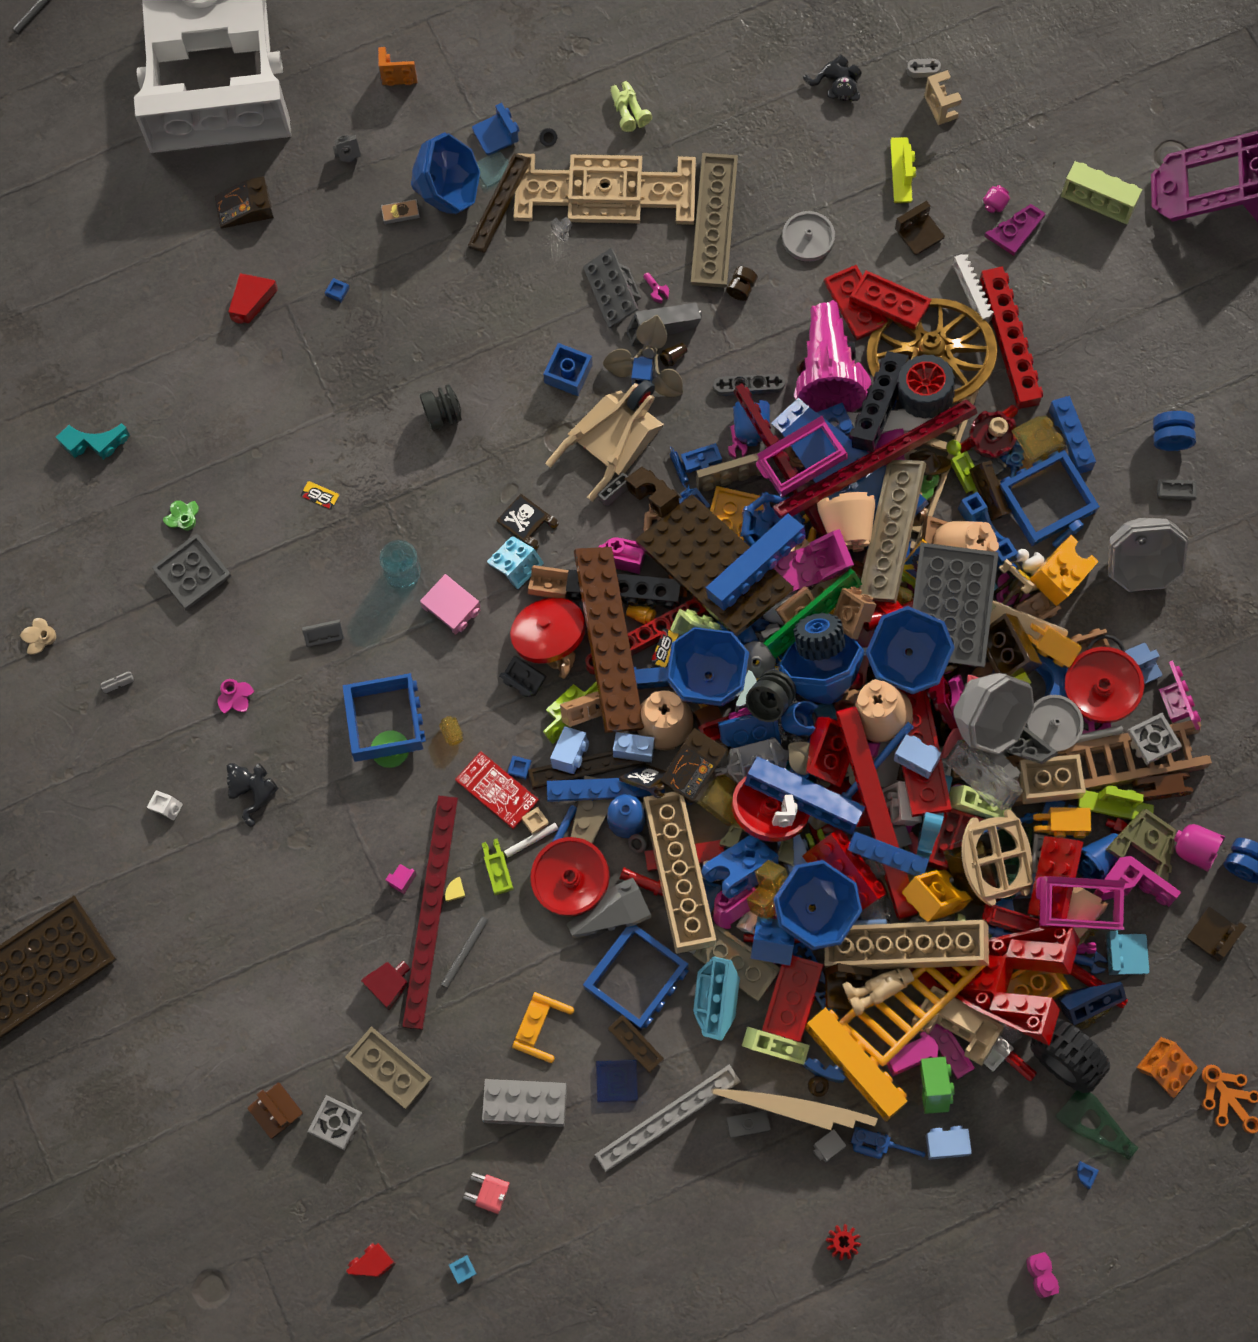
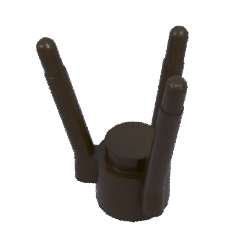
M1016 576L1014 578L1010 577L1004 584L994 590L993 596L1009 585L1007 589L1010 593L1001 604L1006 605L1013 595L1017 596L1013 606L1020 602L1024 594L1021 588L1025 584Z

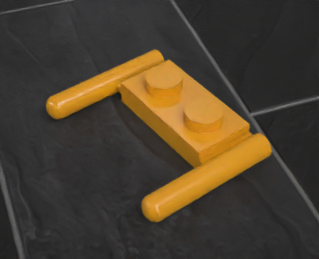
M534 992L512 1048L553 1063L555 1059L553 1055L538 1050L534 1046L550 1007L570 1015L574 1013V1008Z

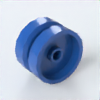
M1168 411L1155 416L1153 419V430L1155 431L1154 446L1164 451H1180L1194 446L1196 443L1194 415L1185 411Z
M1236 838L1231 847L1232 853L1227 855L1223 865L1233 875L1245 881L1258 884V843L1246 838Z

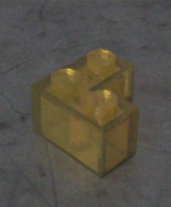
M767 860L755 872L759 887L747 898L751 913L769 920L776 915L773 898L783 885L788 874L786 868Z

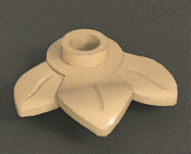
M35 618L33 626L25 628L20 634L21 639L29 643L27 654H38L43 651L46 645L52 644L56 640L55 630L48 626L47 621L42 618Z

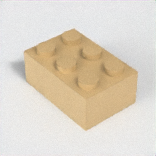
M1080 754L1053 757L1043 764L1031 760H1020L1017 766L1021 772L1019 780L1023 804L1081 799L1086 793Z

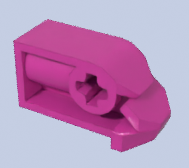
M615 537L599 546L612 547L616 569L640 574L646 552L635 541Z
M755 888L749 891L746 889L731 899L727 898L720 891L715 898L713 920L715 924L719 927L730 929V924L762 903L758 891Z
M923 1031L920 1033V1039L905 1045L886 1064L892 1077L920 1065L921 1059L937 1058L939 1045L936 1039Z

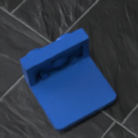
M502 103L495 105V116L472 127L475 136L487 155H491L519 142V127L516 122H512L509 109L505 108Z

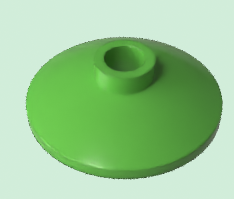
M385 731L375 737L371 747L405 741L407 739L397 731ZM409 752L374 758V761L382 767H397L407 759Z

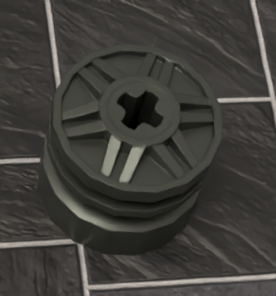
M450 384L445 385L447 394L443 393L441 387L438 388V397H435L431 390L419 394L432 431L443 427V418L445 417L449 424H453L451 415L455 416L457 422L462 421L461 407L457 395Z
M776 670L765 672L746 695L748 710L760 721L775 722L781 718L796 698L795 684L783 672Z

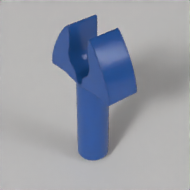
M1079 519L1074 521L1062 535L1052 542L1053 546L1058 548L1070 535H1076L1083 528L1084 524Z
M1095 952L1094 957H1092L1094 963L1101 962L1106 964L1108 962L1098 952ZM1094 963L1092 967L1089 966L1091 975L1099 974L1106 970L1105 968L1097 967Z

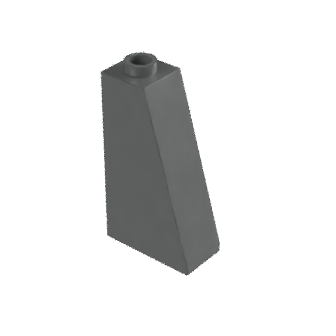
M696 303L637 311L626 331L631 346L642 344L636 335L638 327L655 315L660 317L665 326L667 336L697 328L702 319V313Z

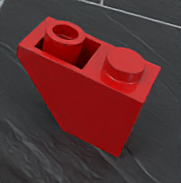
M372 1243L364 1250L365 1254L360 1259L356 1257L348 1264L349 1268L346 1272L355 1276L381 1277L396 1263L379 1243L376 1245Z

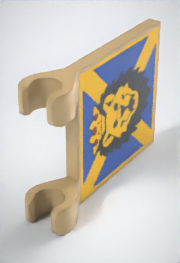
M1006 559L1004 564L998 568L1003 573L1010 570L1025 584L1021 588L1025 594L1039 590L1029 580L1031 576L1024 572L1022 567L1015 561L1010 562Z

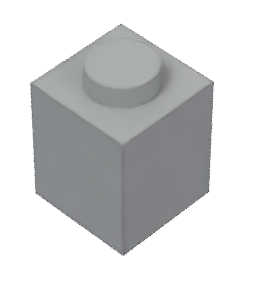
M833 1129L814 1144L815 1150L813 1152L820 1161L823 1159L826 1163L845 1149L846 1145Z

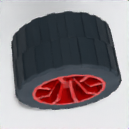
M922 355L913 357L911 360L909 359L901 367L897 379L898 399L902 408L907 413L912 414L914 417L926 419L934 418L949 409L955 394V378L953 370L947 362L934 355Z

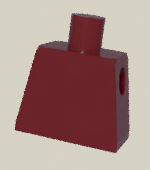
M404 961L395 968L389 962H386L365 976L361 981L390 1010L407 988L408 982L403 976L411 968Z

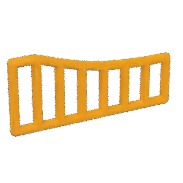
M986 965L973 966L969 971L963 966L952 967L963 976L955 985L934 967L916 968L912 971L914 981L907 985H913L934 1004L925 1013L903 992L900 991L894 995L920 1019L913 1027H910L884 1002L879 1004L873 1003L866 1009L875 1005L906 1033L897 1042L865 1012L858 1017L891 1047L883 1056L848 1024L856 1016L853 1008L839 1023L841 1026L846 1025L852 1032L851 1037L855 1042L859 1040L866 1048L865 1051L870 1056H873L881 1066H885ZM925 971L948 990L941 999L917 979Z

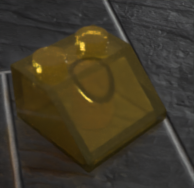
M1047 416L1035 417L1012 430V433L1031 461L1046 460L1053 452H1060L1066 447L1063 437L1055 430L1052 420Z
M725 774L717 776L697 803L727 826L733 825L736 820L732 812L731 802L734 790L738 784Z

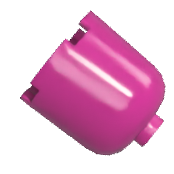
M1190 824L1183 831L1178 830L1174 841L1177 842L1176 853L1185 861L1208 872L1217 856L1219 847L1222 846L1225 836L1202 826Z

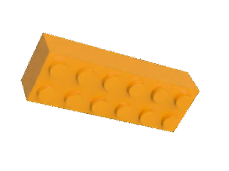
M825 1007L807 1023L805 1030L829 1058L845 1072L844 1075L884 1121L887 1122L905 1106L907 1095L900 1087L896 1088L891 1083L893 1079L886 1071L883 1073L878 1068L879 1063L873 1056L869 1057L864 1052L866 1048L859 1040L855 1042L851 1037L852 1032L846 1025L841 1026L837 1021L839 1018L833 1010L828 1011Z

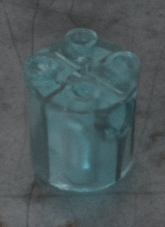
M395 540L386 544L381 550L379 559L388 584L402 589L416 585L420 578L421 567L413 545L403 540Z

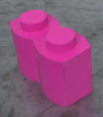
M1043 1252L1028 1257L1027 1268L1030 1275L1034 1278V1289L1039 1298L1042 1299L1058 1294L1059 1284L1054 1274L1051 1273L1052 1264L1048 1255Z

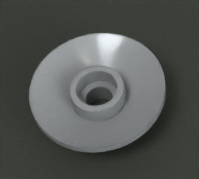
M753 641L744 645L749 652L746 675L749 670L752 671L755 678H760L765 672L774 669L776 659L770 655L763 644L764 642ZM757 659L760 663L756 665L752 661Z

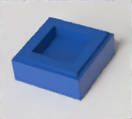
M333 278L325 291V296L342 302L350 287L348 284Z
M512 756L508 774L526 780L532 761Z

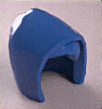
M801 701L789 706L781 716L782 728L791 734L810 736L815 731L812 713L814 709L818 708V705L809 701Z

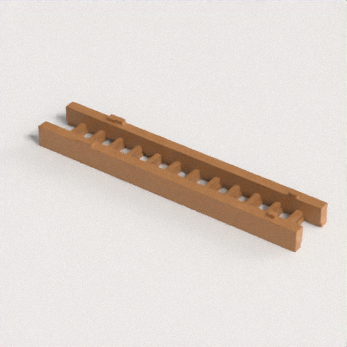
M1192 720L1170 724L1176 737L1180 738L1186 760L1174 762L1172 753L1165 756V764L1154 765V762H1152L1145 768L1135 769L1130 750L1132 740L1128 733L1075 743L1072 747L1057 752L1058 755L1055 756L1080 754V757L1085 756L1090 774V779L1084 780L1085 790L1087 791L1104 789L1106 786L1130 784L1132 781L1140 778L1206 769L1212 763L1208 755L1192 758V748L1189 738L1187 739L1186 736L1197 734L1201 730V728L1199 730L1195 729ZM1123 748L1129 771L1116 773L1111 750ZM1104 752L1110 775L1097 777L1092 754ZM1017 755L1006 757L1014 767L1018 766L1020 760H1028ZM985 761L952 767L950 774L952 782L970 779L972 788L982 792L979 777L989 775L995 797L1012 803V807L1025 805L1023 804L1019 778L1011 783L1014 794L1003 796L1000 781L988 768Z

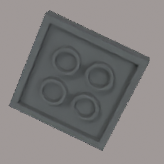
M197 533L152 566L155 573L186 611L232 577L230 572Z

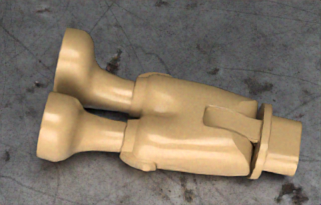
M909 967L901 971L898 968L897 971L892 970L868 980L863 987L854 988L849 982L843 983L842 986L856 1016H859L871 1004L882 1003L887 998L900 992L903 988L908 987L907 984L914 981V977Z

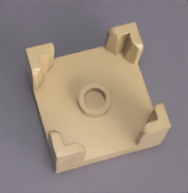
M948 70L927 78L924 97L938 125L957 119L958 112L951 111L947 113V109L960 105L962 101L959 93L947 96L945 85H939V82L950 79L951 76Z

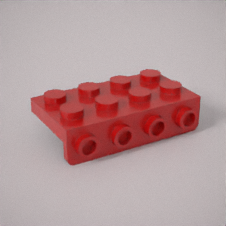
M838 829L811 848L802 857L807 863L824 860L856 882L863 911L884 896L886 891L861 856L847 851L850 844L848 836Z
M1044 836L1028 914L1040 917V899L1036 897L1037 878L1046 876L1076 878L1083 846L1082 841ZM1052 886L1051 918L1067 919L1074 887Z

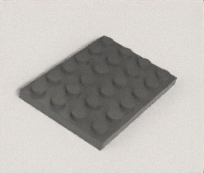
M921 543L912 608L945 622L955 647L948 663L984 668L999 552ZM908 648L906 655L910 656L913 652Z

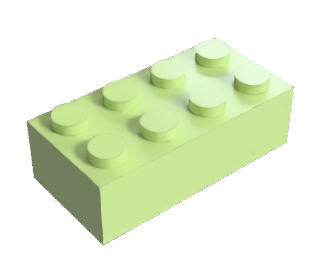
M1075 161L1066 178L1061 197L1128 224L1142 189L1134 184H1128L1118 177L1109 176L1101 170H1095L1084 163Z

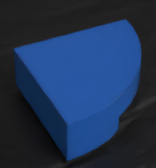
M758 619L751 626L754 631H764L770 622Z
M1079 1161L1077 1166L1079 1180L1090 1190L1099 1170Z

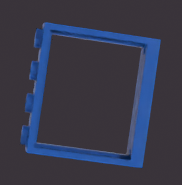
M1065 450L1060 453L1055 451L1045 461H1042V459L1038 460L1028 470L1023 468L1016 473V476L1012 478L1008 476L1000 481V487L1007 505L1031 546L1068 528L1077 519L1081 521L1096 513L1100 507ZM1060 461L1087 506L1036 532L1009 487Z
M411 673L342 685L354 762L424 750L422 742H426L424 730H420V725H423L422 714H418L417 708H421L419 696H415L418 686L417 681H413ZM408 688L415 739L360 748L354 698Z
M629 926L625 928L584 982L583 988L620 1016L623 1014L633 1026L641 1031L643 1027L647 1028L652 1023L653 1018L651 1017L655 1011L658 1013L665 1005L664 999L667 995L670 997L677 989L675 985L679 979L684 980L689 972L687 970L688 963L638 926ZM634 934L679 966L640 1019L595 987Z

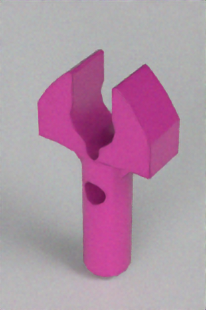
M645 273L643 277L653 289V293H651L653 301L662 303V298L658 295V292L663 293L668 299L669 288L667 285L659 286L650 273Z
M732 425L730 428L733 444L728 446L729 455L736 459L735 451L738 448L742 452V457H745L747 454V444H742L736 438L734 425Z

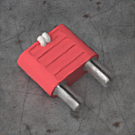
M473 1172L471 1179L483 1183L478 1196L465 1192L464 1195L472 1198L466 1196L463 1198L476 1203L475 1206L499 1214L510 1183L490 1175L485 1177Z

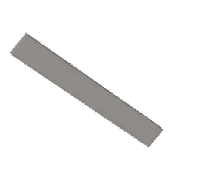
M729 1064L594 1154L604 1171H609L718 1098L719 1095L711 1093L712 1089L730 1090L741 1082Z

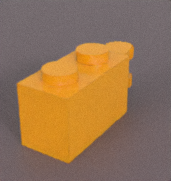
M1031 623V629L1041 634L1038 639L1027 634L1030 642L1038 648L1037 652L1044 657H1047V655L1054 658L1053 662L1062 668L1064 665L1070 667L1081 651V646L1048 625L1045 629H1042Z
M1050 807L1048 814L1033 815V819L1036 821H1048V826H1034V832L1048 833V835H1054L1056 838H1065L1066 835H1071L1078 839L1085 838L1091 832L1090 808Z

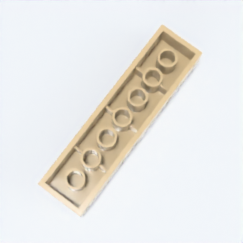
M676 791L664 793L665 796L659 799L654 796L644 797L643 806L676 954L714 947L716 936L685 799Z
M984 920L853 925L841 945L825 948V967H830L837 963L872 968V970L907 967L928 968L989 965L988 925Z

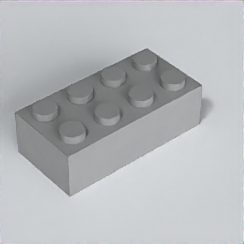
M485 1079L482 1121L495 1124L565 1127L566 1083Z

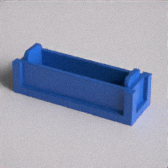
M634 667L637 689L670 686L666 681L668 667L637 670Z

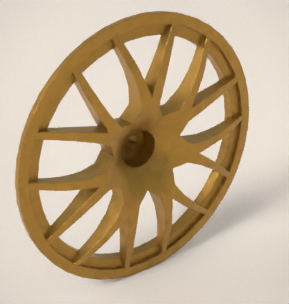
M930 298L932 301L929 307H938L939 311L937 330L933 332L924 331L921 321L917 329L914 330L886 317L888 321L882 328L872 332L868 342L867 362L873 378L875 372H878L880 369L878 359L884 358L887 353L877 354L880 338L897 348L890 352L909 355L911 359L916 356L934 355L947 362L952 368L953 374L964 385L955 390L952 404L974 394L991 376L997 358L995 335L985 319L982 320L980 314L972 308L948 299ZM942 308L961 313L955 320L943 327ZM966 317L978 326L961 338L954 340L947 338L949 333ZM894 322L916 340L910 343L901 342L887 336L883 332ZM980 331L986 342V346L966 344ZM986 352V357L983 365L963 362L955 358L953 354ZM960 370L979 372L968 382Z

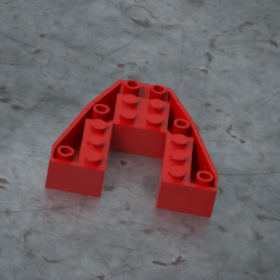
M1047 926L988 939L989 965H986L955 997L991 1019L1050 1046L1060 1011L1053 998L1007 993V989L1014 969L1070 974L1080 942L1073 927ZM973 966L963 967H965L969 971ZM946 967L943 974L954 985L963 977L952 967ZM940 984V987H942L944 990L948 992V990Z

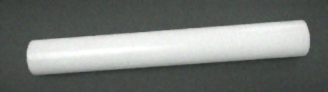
M556 823L506 849L504 853L507 858L558 830Z

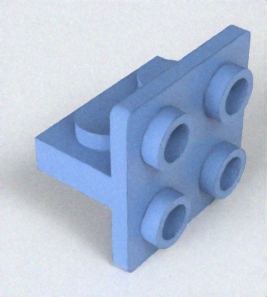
M1142 643L1125 651L1139 665L1144 677V684L1162 677V672L1156 663L1159 658L1157 650L1150 652L1146 643Z

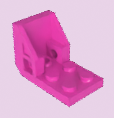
M838 529L810 542L804 548L790 552L788 556L778 561L774 569L793 586L794 590L792 592H795L805 586L810 587L834 579L844 574L854 564L842 533Z
M1132 856L1120 857L1104 879L1126 881L1124 896L1128 895L1134 886L1138 884L1143 892L1152 894L1156 897L1155 899L1158 903L1168 907L1181 893ZM1096 889L1093 893L1101 898L1102 901L1114 898V890Z

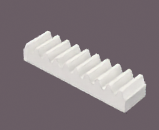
M961 254L955 256L953 267L972 309L980 314L982 320L985 319L989 323L994 312L990 311L991 305L987 304L988 299L984 298L985 292H981L982 286H978L979 280H975L976 273H973L974 268L970 267L971 261H967L968 255Z

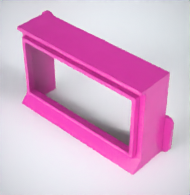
M820 416L758 453L756 466L765 479H770L782 498L848 459V454L826 424L823 416ZM822 428L836 452L781 484L766 460Z
M1054 876L1037 878L1036 897L1040 899V926L1124 930V886L1126 881ZM1052 886L1114 890L1113 922L1051 918Z

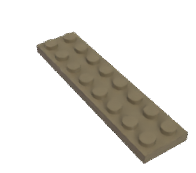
M702 153L691 285L727 288L738 155Z
M893 460L887 464L872 529L871 542L868 547L861 578L862 585L859 587L862 590L861 594L873 597V601L895 603L897 601L926 468L924 461Z

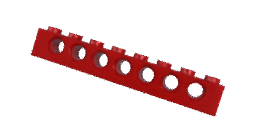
M1003 266L983 270L980 275V283L983 292H985V298L988 299L987 304L991 305L990 311L994 312L992 324L1017 409L1039 405L1041 398H1043V390L1037 383L1038 373L1032 366V354L1028 353V340L1023 336L1024 327L1022 321L1018 319L1019 310L1018 306L1014 305L1013 290L1009 289L1008 273L1004 272ZM1004 319H1008L1011 322L1007 323L1004 321ZM1012 335L1015 339H1011L1008 336ZM1013 352H1019L1021 355H1015ZM1018 368H1023L1025 372L1019 371ZM1023 385H1029L1031 388H1025Z

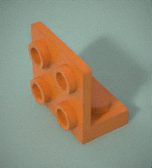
M378 47L382 85L393 86L395 84L411 85L418 83L414 61L391 62L390 54H387L386 47Z
M1160 1037L1136 1067L1141 1073L1153 1077L1169 1096L1173 1098L1176 1097L1198 1069L1176 1042Z

